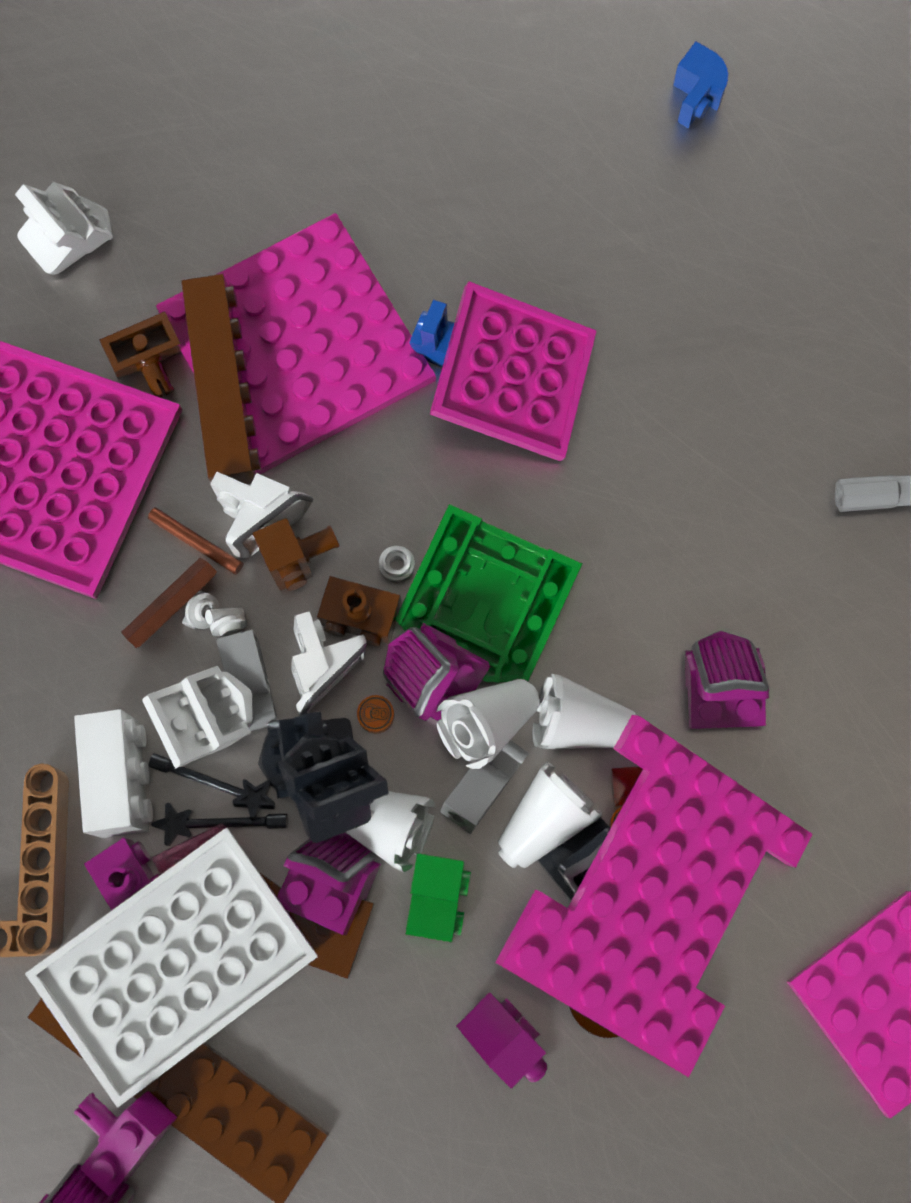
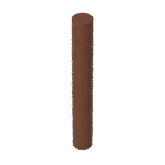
M154 507L149 512L148 519L233 574H238L242 569L243 562L163 511Z

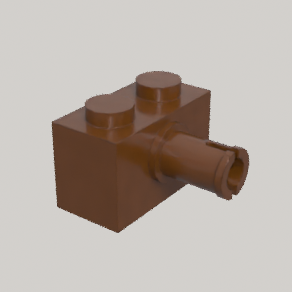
M165 311L99 339L118 380L138 371L143 373L153 395L160 398L163 397L158 383H161L166 395L175 390L161 363L163 360L181 353V344Z
M287 518L252 533L280 591L286 588L288 591H292L304 586L307 583V579L313 577L308 566L311 563L310 559L340 547L330 525L323 530L300 539L299 536L295 537Z
M329 576L317 619L324 626L323 630L329 634L344 637L345 633L357 636L364 635L368 645L380 646L381 642L389 644L397 622L395 618L402 605L401 596Z

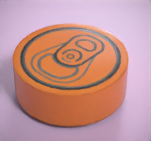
M371 695L363 699L359 704L357 719L361 727L367 732L374 734L382 733L393 724L395 713L392 704L387 698L380 695Z

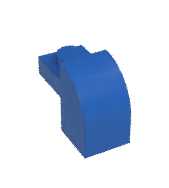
M697 41L694 42L679 62L673 86L688 94L682 102L678 123L687 128L691 126L696 118L702 119L709 107L718 111L728 82V69L723 59L716 52Z
M437 300L432 301L429 311L421 313L409 342L416 353L424 355L427 361L439 367H443L454 327V322L448 321L446 303Z

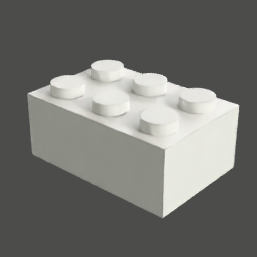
M121 709L74 716L83 833L101 838H110L149 832L148 822L153 820V808L150 799H146L145 784L150 782V773L147 762L142 760L141 747H146L147 742L144 726L139 725L138 720Z

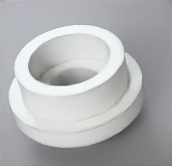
M391 546L384 550L379 558V569L382 575L390 581L399 582L406 580L411 576L415 568L413 554L403 546ZM398 559L403 561L404 565L401 569L394 570L390 567L392 561Z

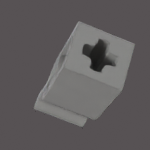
M251 629L216 639L224 672L235 676L253 692V722L249 727L250 731L266 728L267 724L277 721L278 718L271 696L270 684L257 633Z
M510 740L489 764L481 769L470 768L444 802L440 812L471 834L529 753Z

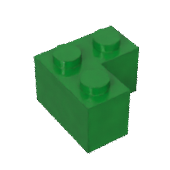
M417 853L405 935L452 942L453 935L461 936L465 912L457 911L460 895H468L471 871L464 870V861Z

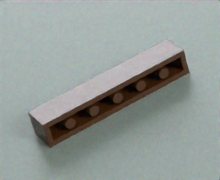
M224 274L181 280L208 479L212 482L216 472H219L244 484H251L256 475L255 470H261V461L258 448L252 449L251 437L257 434L253 415L247 416L246 404L252 403L248 382L243 383L241 372L247 371L244 351L238 350L237 339H242V330L239 318H233L232 308L238 307L234 286L228 287Z

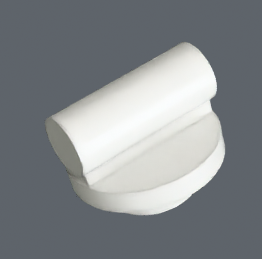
M199 590L187 602L185 617L182 623L193 629L209 628L210 624L206 622L205 613L207 610L220 609L217 599L213 595Z
M242 607L211 609L205 613L206 622L210 624V630L214 637L222 638L240 633L247 625Z

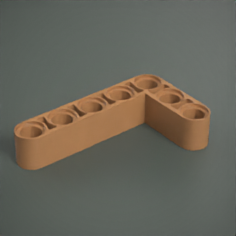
M48 764L34 765L27 771L24 778L17 920L0 921V930H5L8 937L7 944L0 950V957L50 955L59 949L63 940L69 780L65 772ZM47 774H52L53 785L46 792H42L40 787L41 780ZM49 811L52 816L51 824L47 829L41 830L39 818L43 813ZM47 849L50 853L49 864L44 869H40L37 865V857L40 852ZM45 888L49 898L47 904L40 909L36 905L35 897L39 890ZM41 927L45 930L47 939L44 946L39 949L34 944L33 937L35 932Z

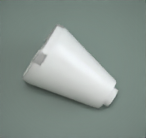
M551 674L552 677H547L539 693V708L537 712H540V724L533 723L532 728L534 746L542 749L614 748L631 715H636L635 712L563 676Z
M517 679L447 698L437 709V712L441 710V719L436 723L443 744L456 760L463 757L470 762L466 765L467 767L481 769L498 755L538 710V691L526 680Z
M546 762L538 771L498 840V844L501 847L498 854L512 868H515L517 865L523 868L528 867L596 822L602 816L600 810L590 811L589 808L594 803L566 775L562 774L559 777L555 772L551 773L555 766L549 762Z
M389 791L388 795L375 799L370 804L371 819L368 823L346 833L395 869L407 872L413 866V864L408 863V860L412 854H421L427 842L434 820V815L428 813V807H435V802L425 796Z

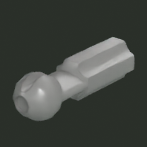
M911 475L839 479L836 482V506L840 512L910 506Z

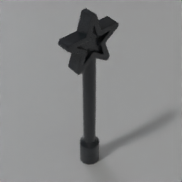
M153 753L148 763L150 768L164 773L172 772L236 796L237 798L232 801L233 806L248 808L251 821L256 819L260 809H275L276 807L275 802L267 796L271 787L269 780L255 787L248 780L243 779L244 789L183 766L175 769L170 758Z
M166 803L165 818L151 823L152 827L165 830L164 844L171 846L178 835L192 838L193 834L189 828L266 826L268 829L288 828V814H267L265 817H256L254 821H251L250 817L190 819L194 813L193 810L188 809L178 813L171 803Z

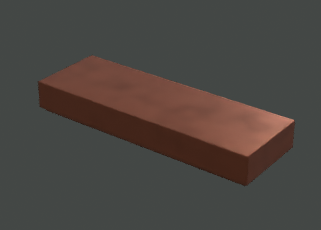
M200 557L121 631L123 636L135 648H139L216 575L217 571Z

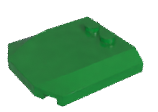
M449 504L395 620L404 631L410 627L420 629L422 624L425 623L455 639L458 646L488 661L490 668L482 679L487 683H502L517 679L529 682L579 574L582 563L551 549L546 550L490 525L480 517Z

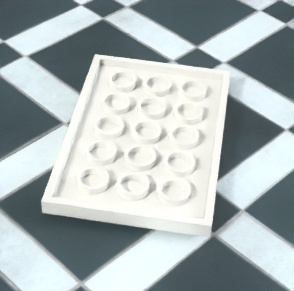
M225 828L26 972L25 975L118 1108L317 958L318 955L230 830Z

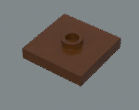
M362 899L347 936L289 912L295 924L318 955L317 958L307 965L349 979L374 903Z

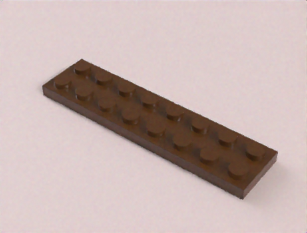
M41 998L27 1018L83 1059ZM206 1042L133 1096L135 1099H138L145 1092L150 1091L177 1117L172 1124L174 1128L274 1203H284L329 1135L327 1131Z

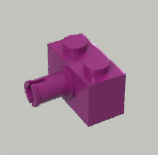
M122 838L84 863L111 911L160 876L159 873L154 876L147 862L151 860V857L140 841L134 843L133 840Z
M489 992L457 1024L456 1027L485 1063L511 1089L524 1076L529 1082H537L546 1074L547 1063L542 1059L546 1052L535 1041L540 1036V1033L507 998L500 1003Z
M150 1091L145 1092L118 1117L97 1099L93 1092L79 1104V1108L75 1109L73 1113L99 1136L98 1146L80 1169L109 1197L134 1174L177 1119Z

